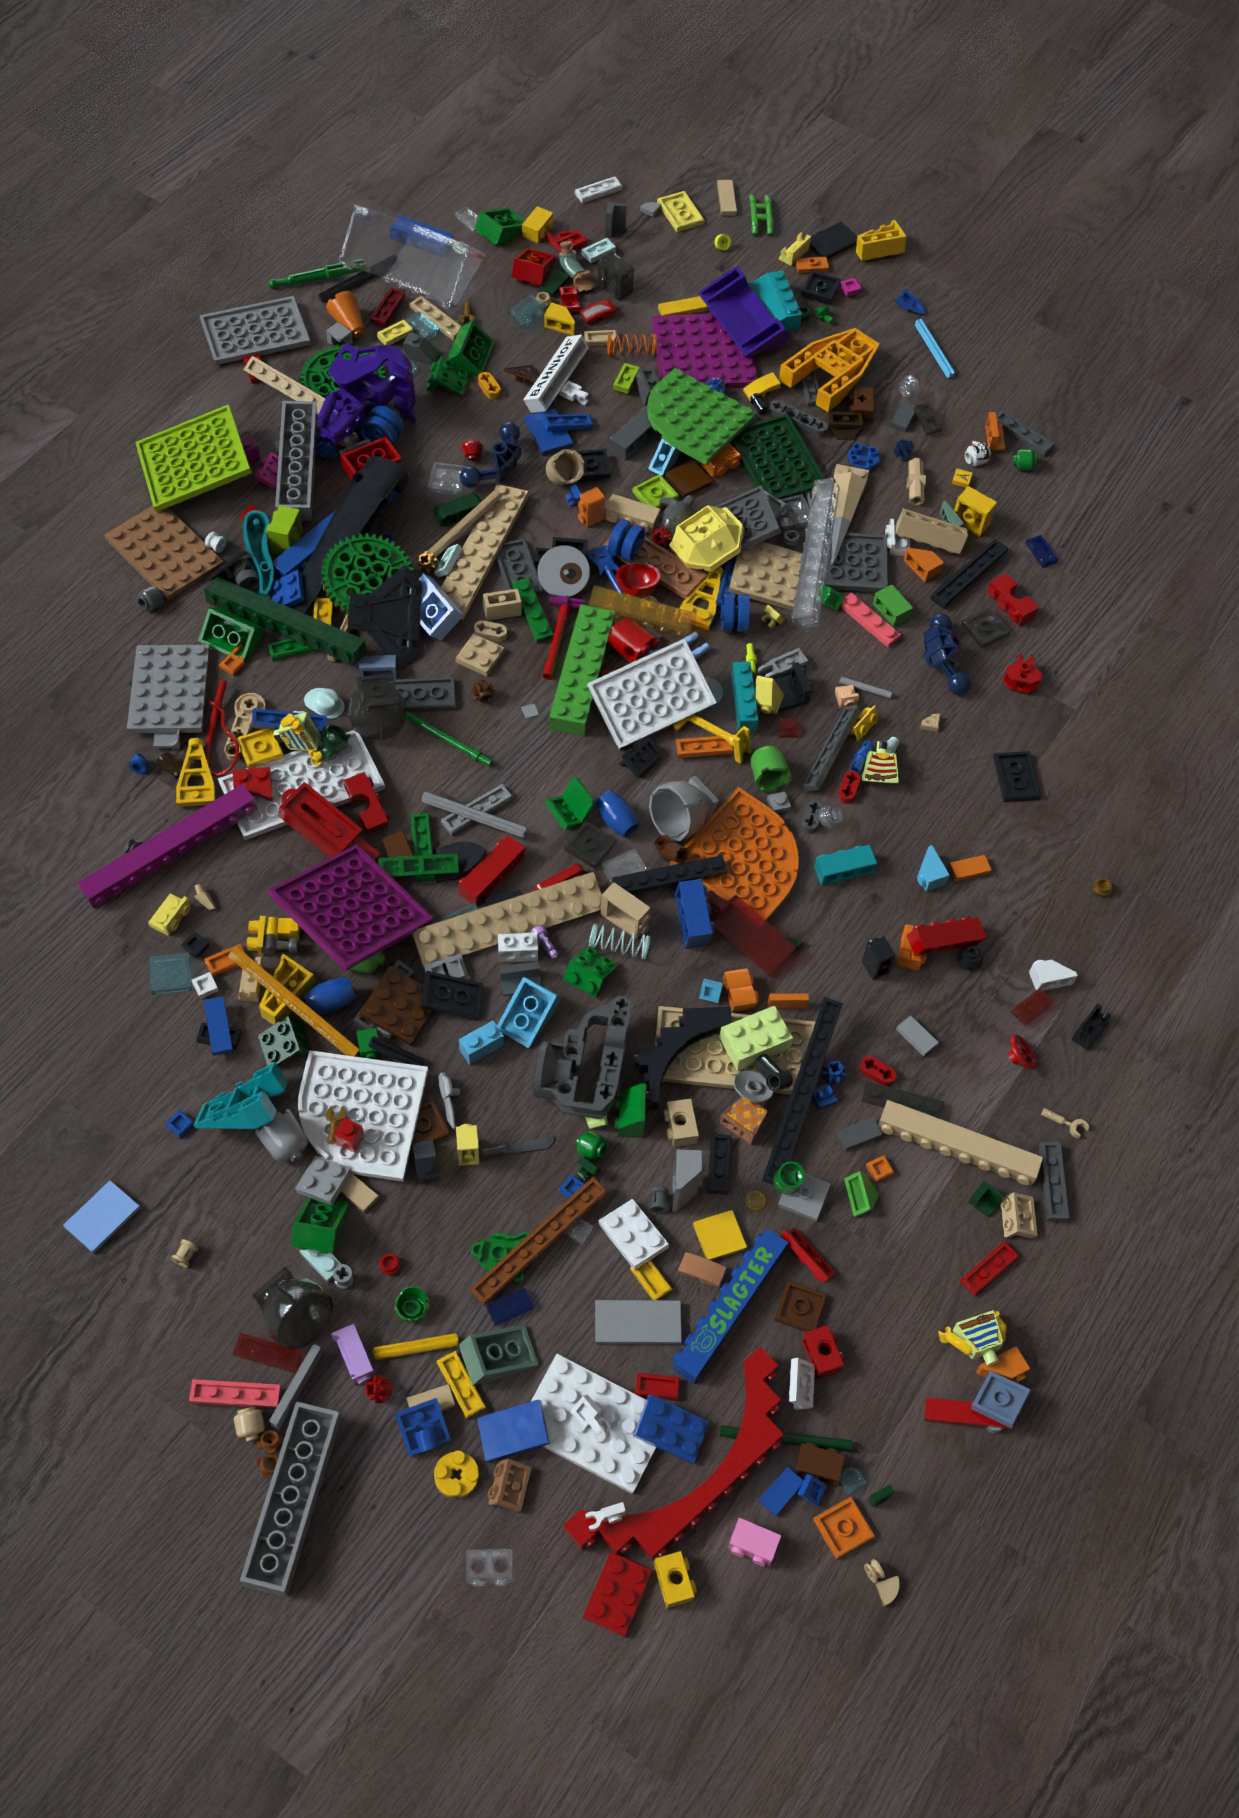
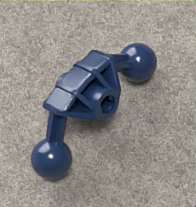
M505 422L501 425L499 436L503 442H497L492 446L493 469L479 471L473 466L462 469L459 478L464 487L475 488L481 480L494 478L497 482H500L501 479L509 475V472L517 465L518 460L521 458V447L517 442L520 437V429L516 423Z
M943 613L936 614L929 622L930 628L924 632V659L931 668L937 666L941 668L948 678L947 685L951 693L955 695L965 694L970 688L969 677L962 672H956L947 660L961 647V642L956 634L951 631L952 621L950 617Z

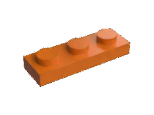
M718 736L676 739L678 758L732 754L733 752L732 745Z

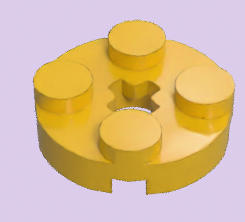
M455 1451L444 1455L434 1469L437 1489L444 1496L463 1498L472 1493L476 1488L479 1478L478 1466L475 1460L462 1451ZM453 1470L462 1471L460 1480L457 1478L451 1479Z

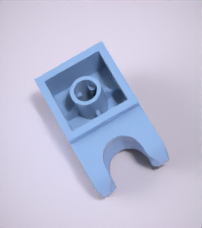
M423 574L419 578L423 589L420 595V624L430 636L442 640L464 614L433 578Z

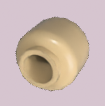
M255 1406L238 1410V1414L233 1418L236 1435L240 1438L245 1437L246 1441L259 1438L258 1433L265 1430L261 1410H256Z

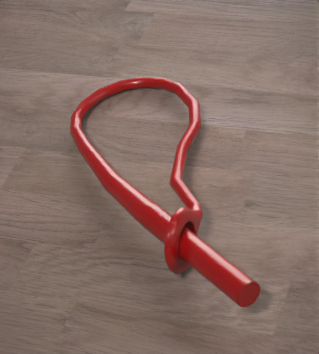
M220 680L215 702L210 701L213 710L208 727L205 751L208 766L219 712H222L221 726L227 736L234 741L236 750L235 758L226 770L220 773H213L210 770L211 776L216 777L231 771L239 758V744L236 737L230 734L226 728L225 710L221 708L227 685L225 680Z

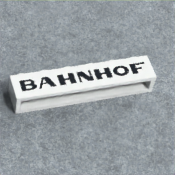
M582 335L565 338L524 398V402L531 413L547 411L589 349Z

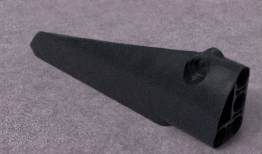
M371 456L362 469L353 474V482L334 512L302 572L305 601L292 606L291 609L306 614L323 589L321 567L323 566V559H325L326 554H329V549H334V544L339 545V540L345 542V537L352 540V535L358 538L359 533L365 537L366 533H369L385 510L387 497L391 491L394 490L402 493L410 479L406 470L401 465L383 457Z

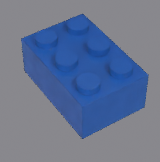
M702 879L679 882L675 893L685 949L708 946L710 939H712V933L715 931L714 923L709 919L711 908L710 904L706 903L707 888L706 885L702 884Z

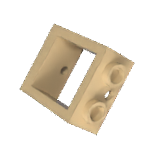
M613 882L602 894L601 915L632 936L634 932L635 939H638L641 934L645 935L649 930L650 907Z

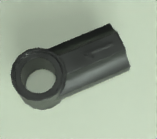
M762 1054L753 1063L754 1068L766 1079L767 1087L771 1091L789 1088L792 1085L793 1078L790 1072L782 1071L767 1054Z

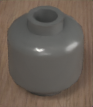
M149 586L138 593L137 603L141 609L152 612L164 604V593L155 586Z

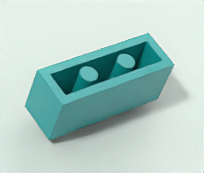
M860 845L853 849L839 850L833 854H822L816 857L814 869L821 886L872 874L875 872L877 862L870 845Z

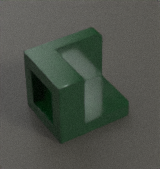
M983 1181L972 1194L968 1203L986 1217H989L1001 1203L1004 1195L986 1181Z

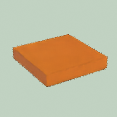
M852 1496L813 1518L814 1523L836 1560L875 1538L874 1533Z

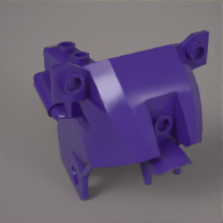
M348 343L344 344L328 370V374L339 384L340 391H332L326 396L318 414L317 427H321L319 431L320 440L326 442L327 439H330L335 445L340 443L346 436H351L356 425H361L366 417L364 409L377 405H386L393 398L394 407L399 409L401 416L415 423L416 417L412 408L416 404V393L412 366L406 353L399 346L393 345L356 349ZM375 352V354L359 356L362 353ZM350 353L352 356L350 359L344 360L342 355ZM383 363L389 369V374L391 375L388 380L374 373L378 371Z

